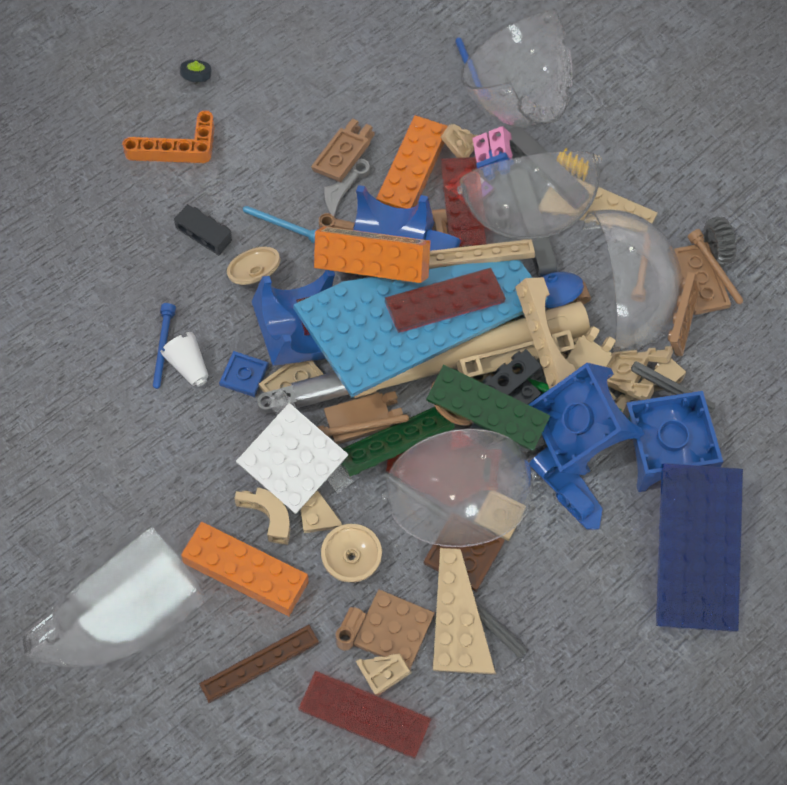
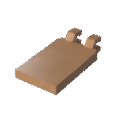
M352 119L345 129H339L311 166L312 170L342 182L369 146L371 139L375 135V132L371 131L373 127L366 124L361 130V127L358 126L359 122Z
M395 391L384 395L378 392L324 408L329 428L403 415L401 408L393 409L390 412L387 409L388 406L398 403ZM390 425L332 435L338 445L375 434L390 427Z

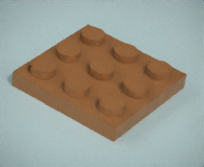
M378 589L354 641V646L379 657L400 654L409 669H411L435 613Z

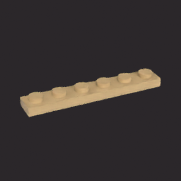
M532 239L430 251L429 269L469 263H489L535 258V251Z

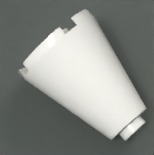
M187 332L188 336L184 338L181 335L177 336L163 347L165 351L161 350L160 352L192 386L197 385L199 387L207 382L209 375L193 332Z

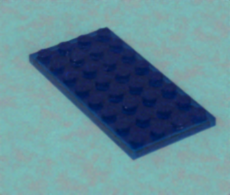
M662 464L656 626L739 631L743 469Z

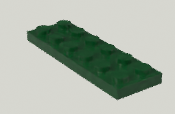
M444 364L426 398V401L532 452L550 418L549 414Z
M434 406L410 417L407 422L395 424L342 448L348 454V457L340 465L349 476L357 475L363 470L377 466L387 459L394 458L398 454L455 429L454 423L444 418Z

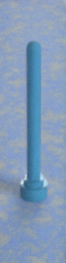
M249 206L243 207L244 213L306 236L311 240V243L315 244V231L318 229L308 230Z

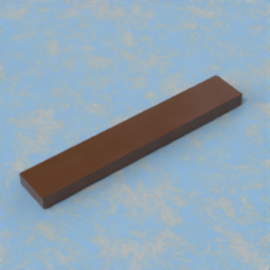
M307 625L199 683V686L208 703H211L318 645L319 641L310 625Z

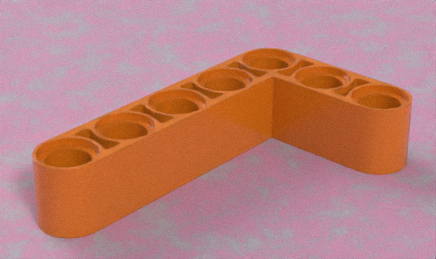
M206 110L199 112L197 115L195 139L128 137L122 143L125 157L132 161L207 163L212 157L214 137L213 115L210 111Z

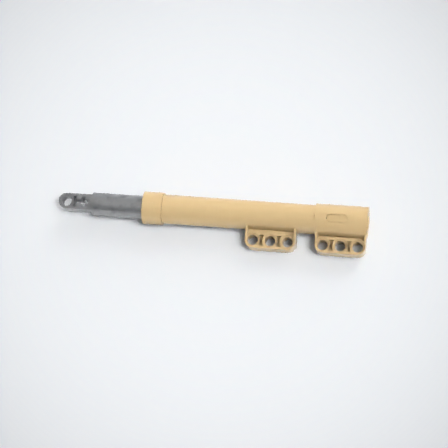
M580 301L545 310L551 335L570 330L573 342L575 343L578 337L586 336L590 329L586 309ZM526 318L503 323L354 396V398L375 393L379 389L439 374L443 364L452 369H458L456 362L460 359L533 341ZM517 367L516 370H512V371H513L515 374H518L521 369H520L519 367ZM331 372L293 382L291 386L262 393L258 397L257 404L259 411L267 414L283 410L289 403L293 407L297 406V408L345 396L349 393L337 374ZM489 373V374L481 375V379H480V380H477V381H479V382L482 383V381H483L486 377H488L489 375H491V376L493 377L494 374H493V373ZM282 395L288 397V401L285 402L282 399ZM264 399H268L272 404L269 407H264L261 405V402Z

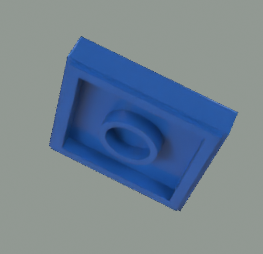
M233 351L219 385L255 397L259 389V383L262 382L269 367V362Z

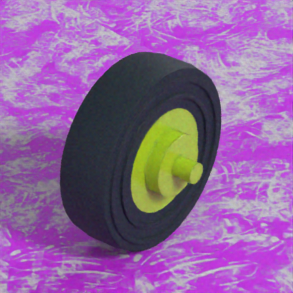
M187 60L180 66V75L185 80L191 82H203L211 77V66L202 60Z

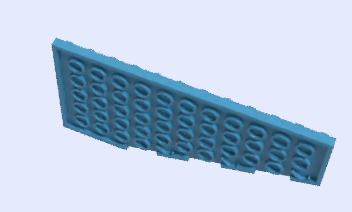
M520 260L460 264L429 269V277L422 283L381 277L343 281L294 304L293 309L350 396L354 397L524 314L515 287L525 278L533 277Z

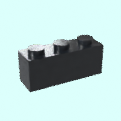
M187 204L174 218L177 230L218 256L232 242L231 230L226 225L217 223L213 217L203 214L197 207Z

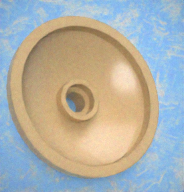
M257 247L245 251L234 258L227 268L228 278L233 283L240 285L259 283L262 276H271L277 270L281 260L277 250L271 247Z
M345 524L333 529L324 539L321 548V558L325 569L334 578L344 582H359L367 579L377 570L382 557V548L377 536L367 527L358 524ZM350 555L355 556V559L349 560L348 557Z

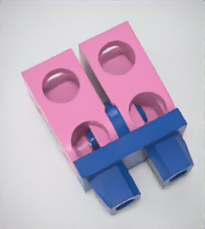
M503 126L489 131V134L486 132L473 137L477 168L482 172L486 180L494 179V171L497 170L500 174L510 173V165L514 164L510 148L511 133Z

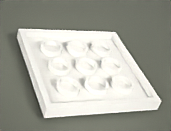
M289 403L236 460V463L296 515L348 457V454Z

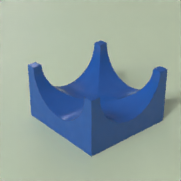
M358 185L356 190L358 202L357 216L353 230L425 240L427 230H432L434 225L428 196L421 195L418 201L419 204L413 208L401 209L381 203L370 195L365 186Z
M326 270L316 281L304 287L291 290L276 289L271 286L270 276H262L252 299V305L273 366L326 359L293 307L294 304L332 287L335 277L334 271Z
M587 362L528 404L550 415L542 436L560 472L586 475L590 472L587 463L596 454L618 442L634 438L639 439L645 435L643 429L633 424L614 402L607 384V379L614 375L611 368Z
M703 391L626 403L623 414L633 424L641 427L645 433L639 439H632L637 458L638 480L636 486L638 492L646 491L652 484L662 479L680 474L697 473L704 475L706 481L715 479L723 464V458Z

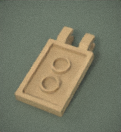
M593 326L589 329L586 336L582 335V337L577 338L574 343L575 349L571 350L565 359L570 365H574L575 370L587 362L606 367L612 358V353L609 351L616 340L609 336L605 339L602 346L596 344L593 341L600 330Z

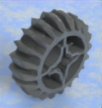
M725 217L708 219L704 225L703 232L705 242H708L711 253L720 266L731 264L734 262L737 252L736 237H734L732 225L729 224Z

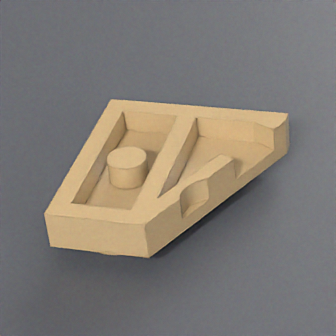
M318 491L301 508L304 533L332 530L342 525Z
M400 654L389 655L388 657H374V659L368 660L359 659L356 661L374 694L377 696L412 673Z

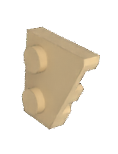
M451 124L440 138L462 163L466 162L473 152V137L478 135H473L470 131Z

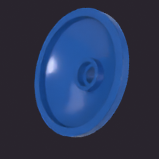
M553 272L543 276L550 294L547 296L545 308L563 306L575 300L583 291L582 279L571 272Z

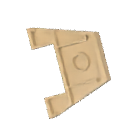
M666 346L665 350L648 348L647 352L638 353L637 350L613 352L612 358L606 366L611 368L614 373L612 377L607 379L608 387L639 400L650 399L654 392L653 385L638 383L641 376L632 372L631 367L635 361L647 366L649 361L668 363L673 354L672 346Z

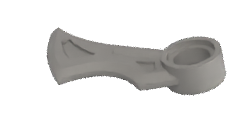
M358 159L342 182L338 181L331 186L324 187L326 205L334 218L338 206L348 189L357 178H365L369 175L370 165L367 160ZM358 166L366 167L362 172L356 170Z

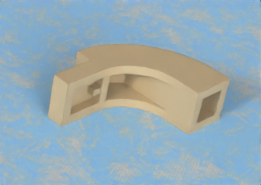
M258 487L256 495L250 491H236V506L260 510L268 516L270 520L267 533L268 542L288 545L290 522L283 502L270 491Z

